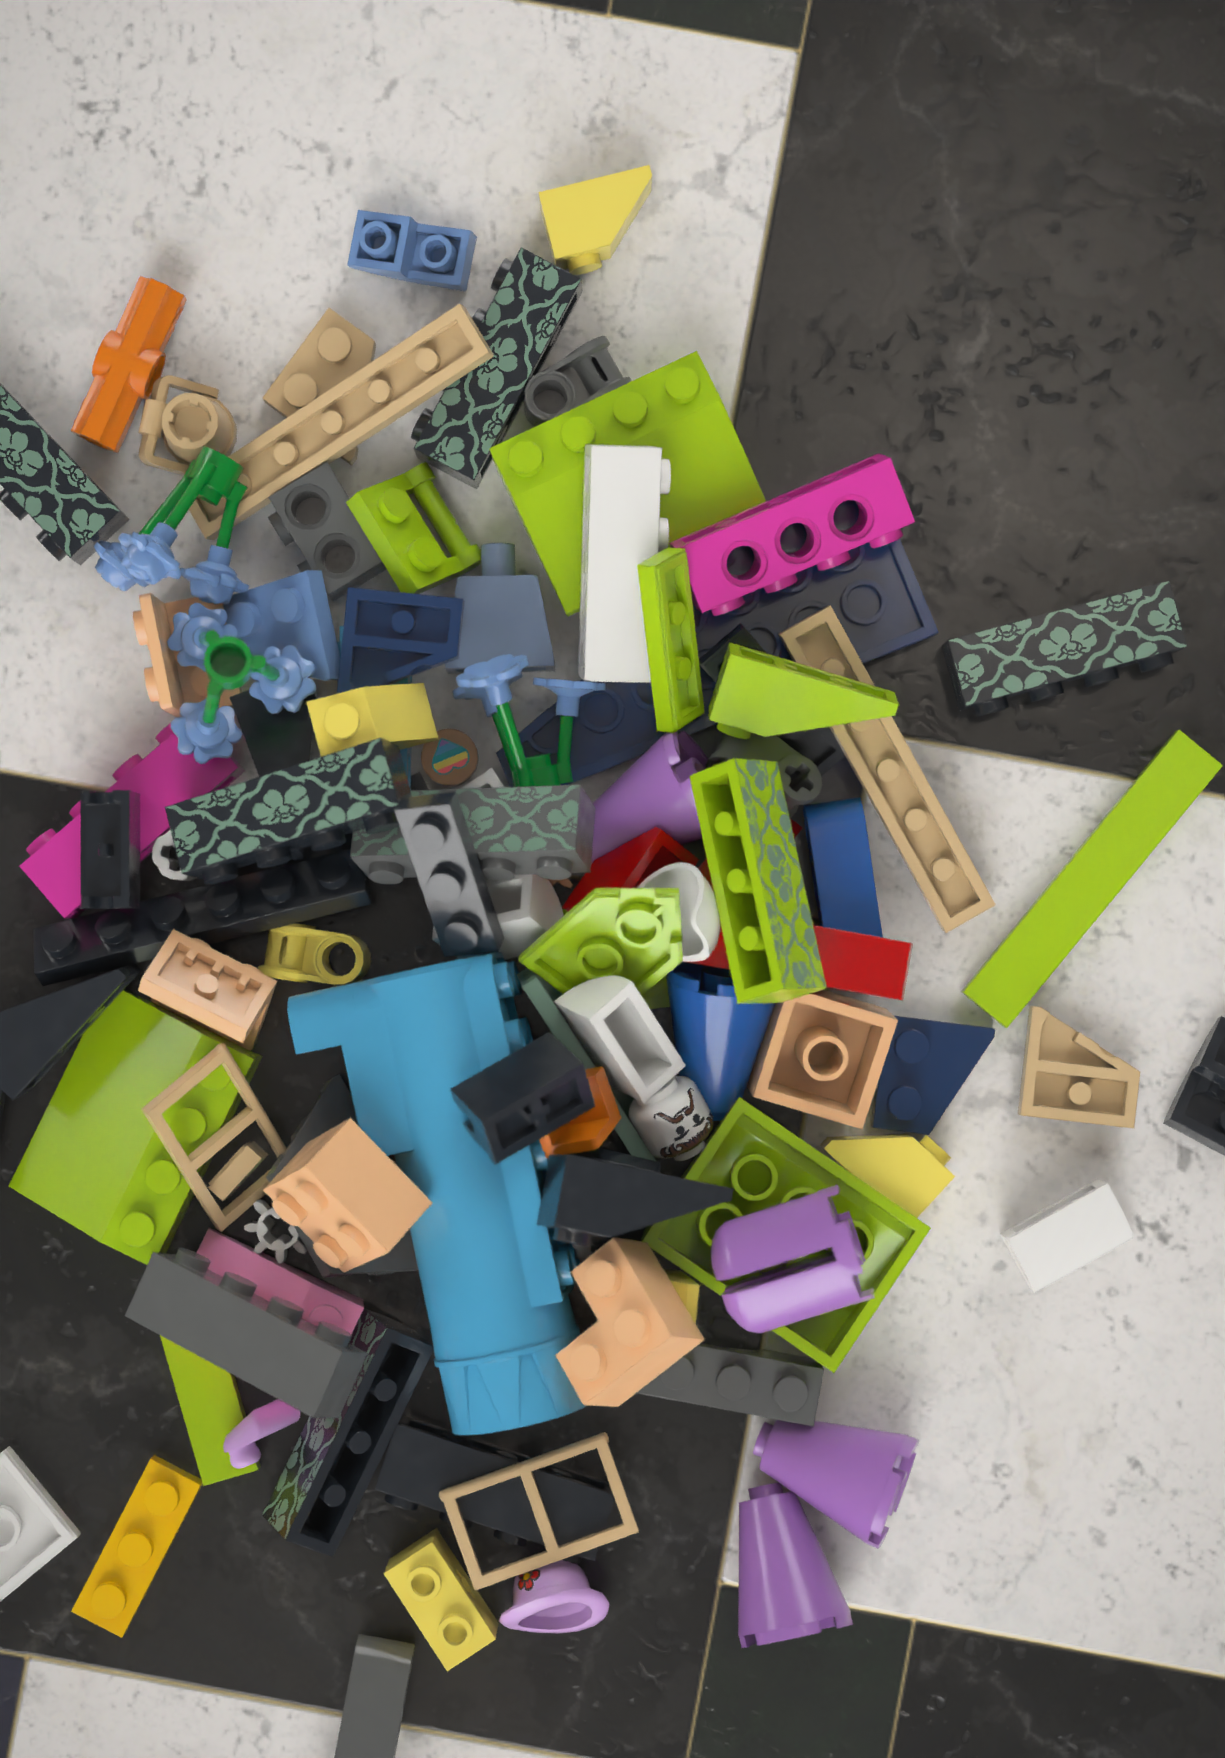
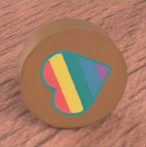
M456 729L437 731L439 740L425 743L421 751V763L424 771L433 781L443 786H457L465 783L473 776L478 766L479 757L474 742L467 734Z

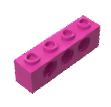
M878 453L672 541L669 544L671 548H685L687 552L691 595L694 606L701 613L711 610L713 616H718L739 608L745 603L744 595L764 587L766 593H772L798 581L795 573L811 566L817 565L819 571L838 566L851 558L849 550L869 542L871 548H877L894 542L903 536L901 528L914 523L915 520L891 457ZM854 500L859 508L857 522L847 530H838L833 520L836 508L844 501ZM802 523L807 533L804 545L798 551L784 552L780 545V537L783 530L790 524ZM739 546L751 547L754 553L752 567L741 575L730 574L727 569V558L730 552Z

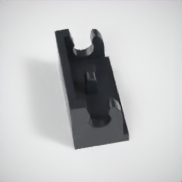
M113 790L112 792L81 791V909H140V793L131 790Z
M551 1032L450 1088L453 1101L469 1118V1120L463 1123L465 1129L489 1155L490 1160L495 1165L595 1107L583 1062Z

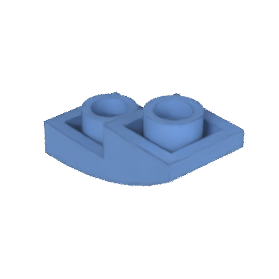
M358 210L347 265L356 270L393 279L467 291L477 236L471 230L419 224L409 216Z

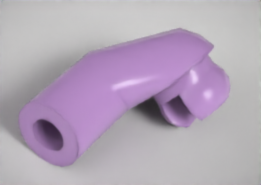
M279 1399L253 1410L225 1436L223 1444L224 1453H229L231 1465L236 1469H240L258 1462L261 1453L255 1441L297 1422L300 1418V1411Z

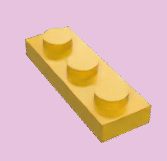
M156 1455L150 1458L71 1612L121 1638L124 1636L203 1484L202 1479Z

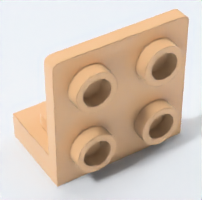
M152 593L139 595L141 610L133 611V621L138 642L141 646H148L153 666L144 668L147 692L151 702L158 701L162 710L175 717H181L179 710L183 703H199L207 698V687L210 680L207 673L197 666H180L177 662L179 651L171 650L167 646V640L174 631L173 616L178 612L188 614L189 607L193 603H200L208 609L222 608L224 610L223 603L216 605L200 601L197 597L163 603ZM242 688L224 689L220 697L219 708L222 706L233 708L229 697L241 693Z
M173 929L143 975L138 991L151 997V1001L154 1004L251 1051L258 1040L277 981L264 975L258 968L249 964H242L212 949L206 942L197 938H190Z

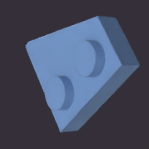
M307 570L245 592L234 594L229 604H223L224 610L227 613V624L235 626L237 629L236 638L242 640L249 647L251 655L264 656L265 650L272 646L280 649L282 652L286 646L293 645L297 647L302 658L315 664L316 671L311 676L312 678L323 681L338 680L340 653L322 570Z

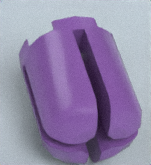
M838 1185L728 1220L716 1230L711 1245V1262L717 1281L738 1277L829 1247L833 1248L832 1252L796 1262L787 1267L777 1268L756 1277L752 1276L727 1286L725 1292L721 1294L726 1309L731 1317L745 1330L763 1333L875 1298L873 1288L861 1291L858 1274L863 1273L861 1265H863L865 1257L850 1212L838 1214L831 1196L839 1194L840 1187Z

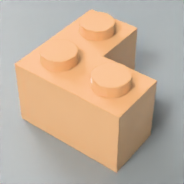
M613 1237L571 1271L598 1322L555 1356L583 1405L619 1407L705 1339L647 1242Z

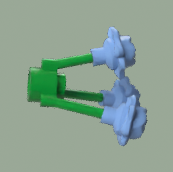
M203 446L196 460L193 459L183 478L139 533L135 531L132 534L121 533L118 537L120 543H110L102 540L95 543L94 548L100 556L95 566L97 572L101 574L105 581L115 588L119 587L121 591H128L136 583L146 587L149 584L155 585L163 578L179 579L182 576L190 581L192 596L199 598L200 601L216 605L219 603L229 604L234 592L248 591L249 585L244 584L238 579L236 572L229 567L233 550L228 549L238 505L248 488L237 481L244 468L224 454ZM198 497L214 506L219 504L222 497L227 499L216 546H210L207 561L200 562L195 567L179 568L180 564L174 559L170 547L178 536L175 531L196 498Z
M193 603L189 607L188 614L178 612L173 616L174 631L167 640V646L171 650L179 651L177 662L180 666L199 667L207 673L210 683L207 687V698L199 703L186 702L181 705L179 710L181 717H177L171 722V730L178 737L177 749L179 753L183 755L194 753L196 762L205 764L215 757L229 758L233 752L232 744L239 742L242 737V732L234 721V709L230 706L219 708L220 697L224 689L233 690L242 687L251 677L256 682L250 686L249 693L252 697L261 700L266 706L267 711L272 714H278L285 707L287 711L295 713L299 711L303 699L316 691V683L310 679L316 671V666L312 661L302 658L297 647L293 645L286 646L282 652L280 649L272 646L265 650L264 656L251 655L249 647L242 640L236 638L237 629L235 626L225 624L227 620L225 610L222 608L208 609L200 603Z

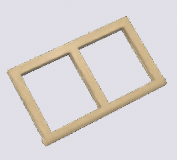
M224 1043L218 1044L210 1053L141 1109L213 1225L221 1232L266 1194L263 1189L269 1184L266 1178L269 1171L221 1211L196 1170L254 1121L257 1122L277 1158L287 1149ZM222 1064L247 1107L187 1156L163 1118L162 1113Z
M606 1432L439 1491V1498L444 1502L475 1591L639 1532L608 1444L609 1436ZM597 1448L623 1523L558 1546L532 1471ZM521 1476L546 1551L482 1573L456 1498Z

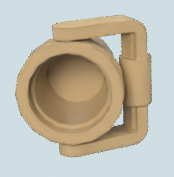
M172 375L158 378L154 382L151 398L145 400L138 431L139 434H142L139 448L141 462L151 467L184 475L193 459L196 460L203 446L214 449L227 457L230 456L237 442V426L232 413L217 400L219 390ZM169 387L189 392L174 397L166 404ZM161 434L168 452L178 462L154 456L157 440L161 438Z

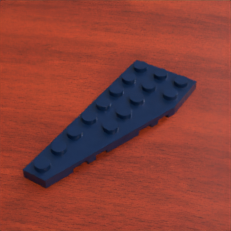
M847 500L836 508L833 520L838 530H847L857 522L859 508L854 500ZM802 523L790 524L783 530L780 537V545L784 552L798 551L804 545L807 533ZM900 538L877 548H871L868 542L848 551L851 557L849 560L827 570L819 571L817 565L797 572L795 574L798 581L779 591L766 593L764 587L748 593L743 596L745 603L742 606L722 615L713 616L711 610L701 613L692 601L699 658L741 623L768 654L793 661L778 634L826 606L832 607L863 665L937 635L939 631ZM739 546L730 552L727 558V569L730 574L741 575L752 567L754 562L752 548L749 546ZM701 666L700 675L705 712L679 729L678 734L685 731L691 736L718 724V722L709 720V704L716 683ZM596 682L606 683V691H593L580 697L579 716H573L570 753L573 781L561 785L575 784L638 758L660 737L667 733L657 731L651 683ZM557 702L550 708H547L518 733L525 757L549 753L551 764L557 763L561 715H556ZM502 747L496 754L509 786L514 787L511 769Z

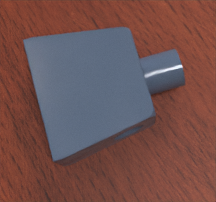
M482 544L481 576H462L457 578L454 598H462L465 601L459 659L445 664L448 674H461L470 665L487 662L494 657L511 654L513 657L519 655L527 656L529 665L521 669V672L555 671V660L538 575H516L515 544Z

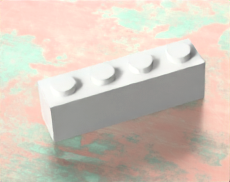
M585 444L578 676L584 681L651 683L637 565L668 548V519L659 518L660 494H669L671 465L669 459H661L662 448Z

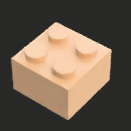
M827 990L816 991L782 1003H776L747 1088L755 1098L863 1129L898 1019L886 1008Z
M351 1118L307 1142L263 1189L273 1200L272 1206L275 1212L288 1224L298 1226L314 1242V1251L321 1260L331 1267L339 1268L343 1273L388 1253L432 1204L427 1196Z

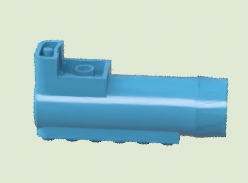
M501 952L435 964L294 995L288 998L287 1004L289 1024L296 1055L339 1045L342 1046L358 1126L387 1156L394 1155L396 1165L432 1202L429 1208L410 1228L430 1323L435 1355L433 1359L434 1365L440 1371L452 1432L456 1435L485 1434L515 1429L555 1419L587 1406L582 1404L555 1356L580 1335L568 1295L575 1287V1279L571 1271L581 1263L579 1259H576L574 1247L571 1243L566 1244L565 1242L553 1240L554 1228L537 1225L549 1158H546L541 1143L537 1140L495 1165L490 1160L489 1155L465 1129L463 1123L469 1120V1118L453 1101L450 1088L533 1042L527 1017L518 1018L514 996L522 994L521 983L517 976L519 973L515 961L506 962Z

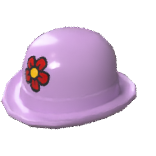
M560 1560L515 1577L513 1605L501 1614L499 1622L509 1629L527 1632H577L593 1627L602 1621L608 1614L610 1603L603 1593L590 1589L588 1579L580 1566Z

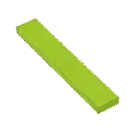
M1176 730L961 992L1000 1025L1008 1028L1223 765L1181 730Z

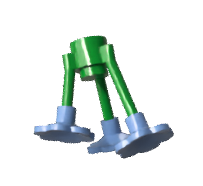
M507 654L497 656L487 662H479L464 669L463 674L456 677L459 687L452 691L454 699H480L486 716L493 718L511 769L514 787L555 786L573 781L570 766L573 716H579L580 697L593 691H606V683L533 678V685L545 687L557 695L556 715H561L557 763L551 764L549 753L525 757L508 702L513 698L509 686L523 677L521 669L529 665L526 655L513 657V655Z

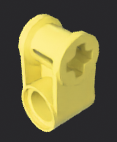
M294 923L269 930L264 965L258 966V969L264 975L275 979L343 985L358 982L368 973L371 965V953L367 944L359 937L351 934L315 929L316 926ZM340 943L348 944L356 956L354 968L344 976L336 974L329 964L331 950Z

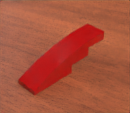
M813 925L827 988L903 1001L913 947L912 943ZM720 928L719 939L715 949L705 960L685 963L730 970L722 928Z

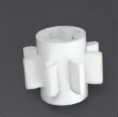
M261 1199L253 1204L256 1211L261 1214V1217L258 1221H252L244 1226V1230L248 1232H257L260 1240L253 1252L258 1254L266 1248L276 1251L277 1262L283 1263L287 1257V1249L293 1246L302 1254L307 1251L295 1227L290 1225L288 1230L294 1236L293 1238L287 1234L276 1238L271 1234L270 1230L275 1223L270 1215L277 1219L281 1218L275 1212L273 1206L270 1207Z

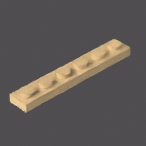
M459 303L228 456L244 468L237 481L248 487L238 505L233 527L270 504L269 496L322 464L334 462L492 358L494 354L466 307ZM197 497L189 509L205 539L215 540L218 538L227 500L223 497L217 506Z
M826 606L778 634L793 662L875 686L831 606ZM892 716L829 726L942 931L948 933L995 906L996 904Z

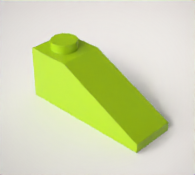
M729 642L709 704V720L718 722L716 728L727 735L749 739L751 733L767 737L895 716L899 704L893 691Z

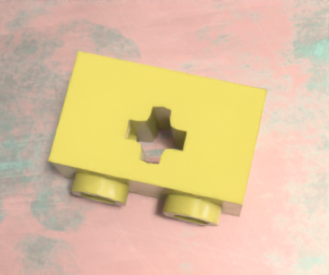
M437 1528L389 1559L384 1572L385 1577L447 1671L496 1640L498 1621L479 1592L474 1590L470 1578Z

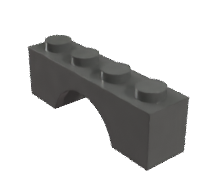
M700 1343L640 1389L637 1394L814 1426L824 1368L810 1357L767 1349L743 1350Z

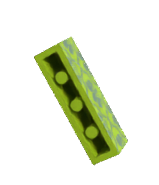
M733 758L690 775L737 1003H782L826 989L778 762Z

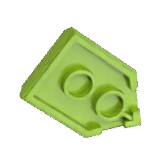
M595 888L519 955L518 961L562 994L591 979L603 976H621L631 980L642 996L683 961L679 888Z

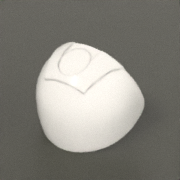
M675 863L665 866L647 877L637 888H679L683 961L705 960L715 949L721 928L714 891L709 882L694 865L688 863Z

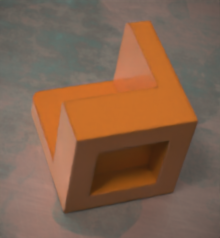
M603 1066L585 1069L595 1107L539 1139L546 1158H549V1155L573 1154L598 1149L620 1121L621 1115Z

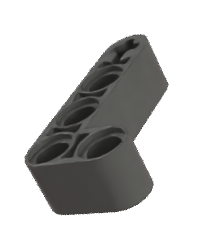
M364 1634L358 1635L334 1758H395L415 1651L414 1643Z

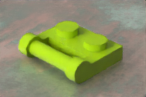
M427 462L413 467L406 473L360 490L346 502L402 593L421 594L455 579L481 564V550L477 544L471 545L433 484L432 481L436 476ZM414 494L452 557L447 558L408 495Z

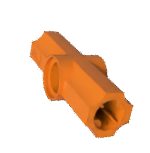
M139 277L116 331H109L98 348L92 367L94 380L81 404L76 420H74L71 429L74 435L100 448L119 453L142 399L146 400L151 396L154 382L162 375L166 360L164 350L187 301L183 294L152 278Z

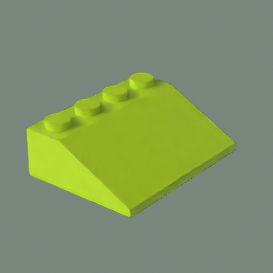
M697 351L489 448L497 472L567 617L580 612L585 444L655 446L662 448L661 459H669L671 465L669 494H660L659 518L668 519V547H670L669 543L766 502L721 397Z
M125 989L83 1034L17 1167L9 1187L97 1241L148 1265L153 1252H167L195 1194L141 1109L220 1043H224L248 1083H250L263 1056L222 1038ZM221 1064L165 1110L162 1116L188 1156L233 1118L242 1097ZM214 1156L196 1170L201 1179H203Z
M738 1097L708 1138L704 1148L695 1156L680 1177L732 1188V1200L649 1225L643 1231L641 1241L647 1242L650 1248L721 1296L725 1292V1288L733 1283L833 1251V1248L829 1247L738 1277L717 1281L711 1262V1245L716 1230L723 1223L838 1185L840 1187L839 1194L831 1196L838 1214L850 1212L865 1257V1261L861 1265L863 1273L858 1274L861 1291L873 1288L875 1298L772 1330L835 1373L931 1227Z

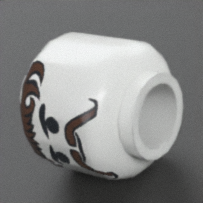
M674 1076L646 1103H642L634 1098L629 1107V1119L653 1157L663 1159L674 1157L676 1161L690 1159L704 1148V1140L713 1128V1115L697 1085L685 1076Z

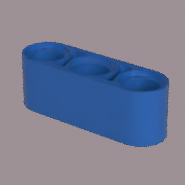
M855 797L803 805L804 825L819 926L883 938L861 798Z

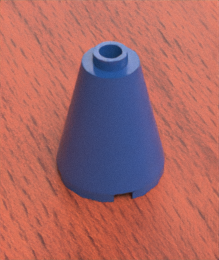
M681 962L666 977L675 1049L686 1065L678 1073L679 1076L690 1078L697 1085L713 1115V1121H720L737 1098H743L776 1003L738 1004L730 970Z

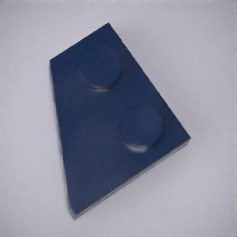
M348 587L337 694L361 687L390 685L459 659L464 599Z
M893 1015L898 1019L876 1086L871 1127L930 1135L995 1037V1028Z

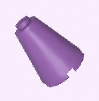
M678 731L675 733H665L593 802L596 812L591 863L654 827L662 829L680 845L703 839L689 776L705 770L708 758L699 745L685 731L679 734Z
M776 1420L774 1425L767 1422L763 1424L756 1440L753 1454L761 1457L759 1466L761 1471L866 1544L879 1549L889 1530V1527L885 1526L888 1515L891 1516L893 1511H897L916 1457L914 1450L919 1444V1439L906 1434L815 1421L814 1426Z
M779 1482L749 1488L750 1500L739 1503L738 1636L741 1648L754 1644L758 1646L816 1634L825 1628L835 1626L841 1628L852 1625L851 1611L798 1496L792 1491L784 1493Z

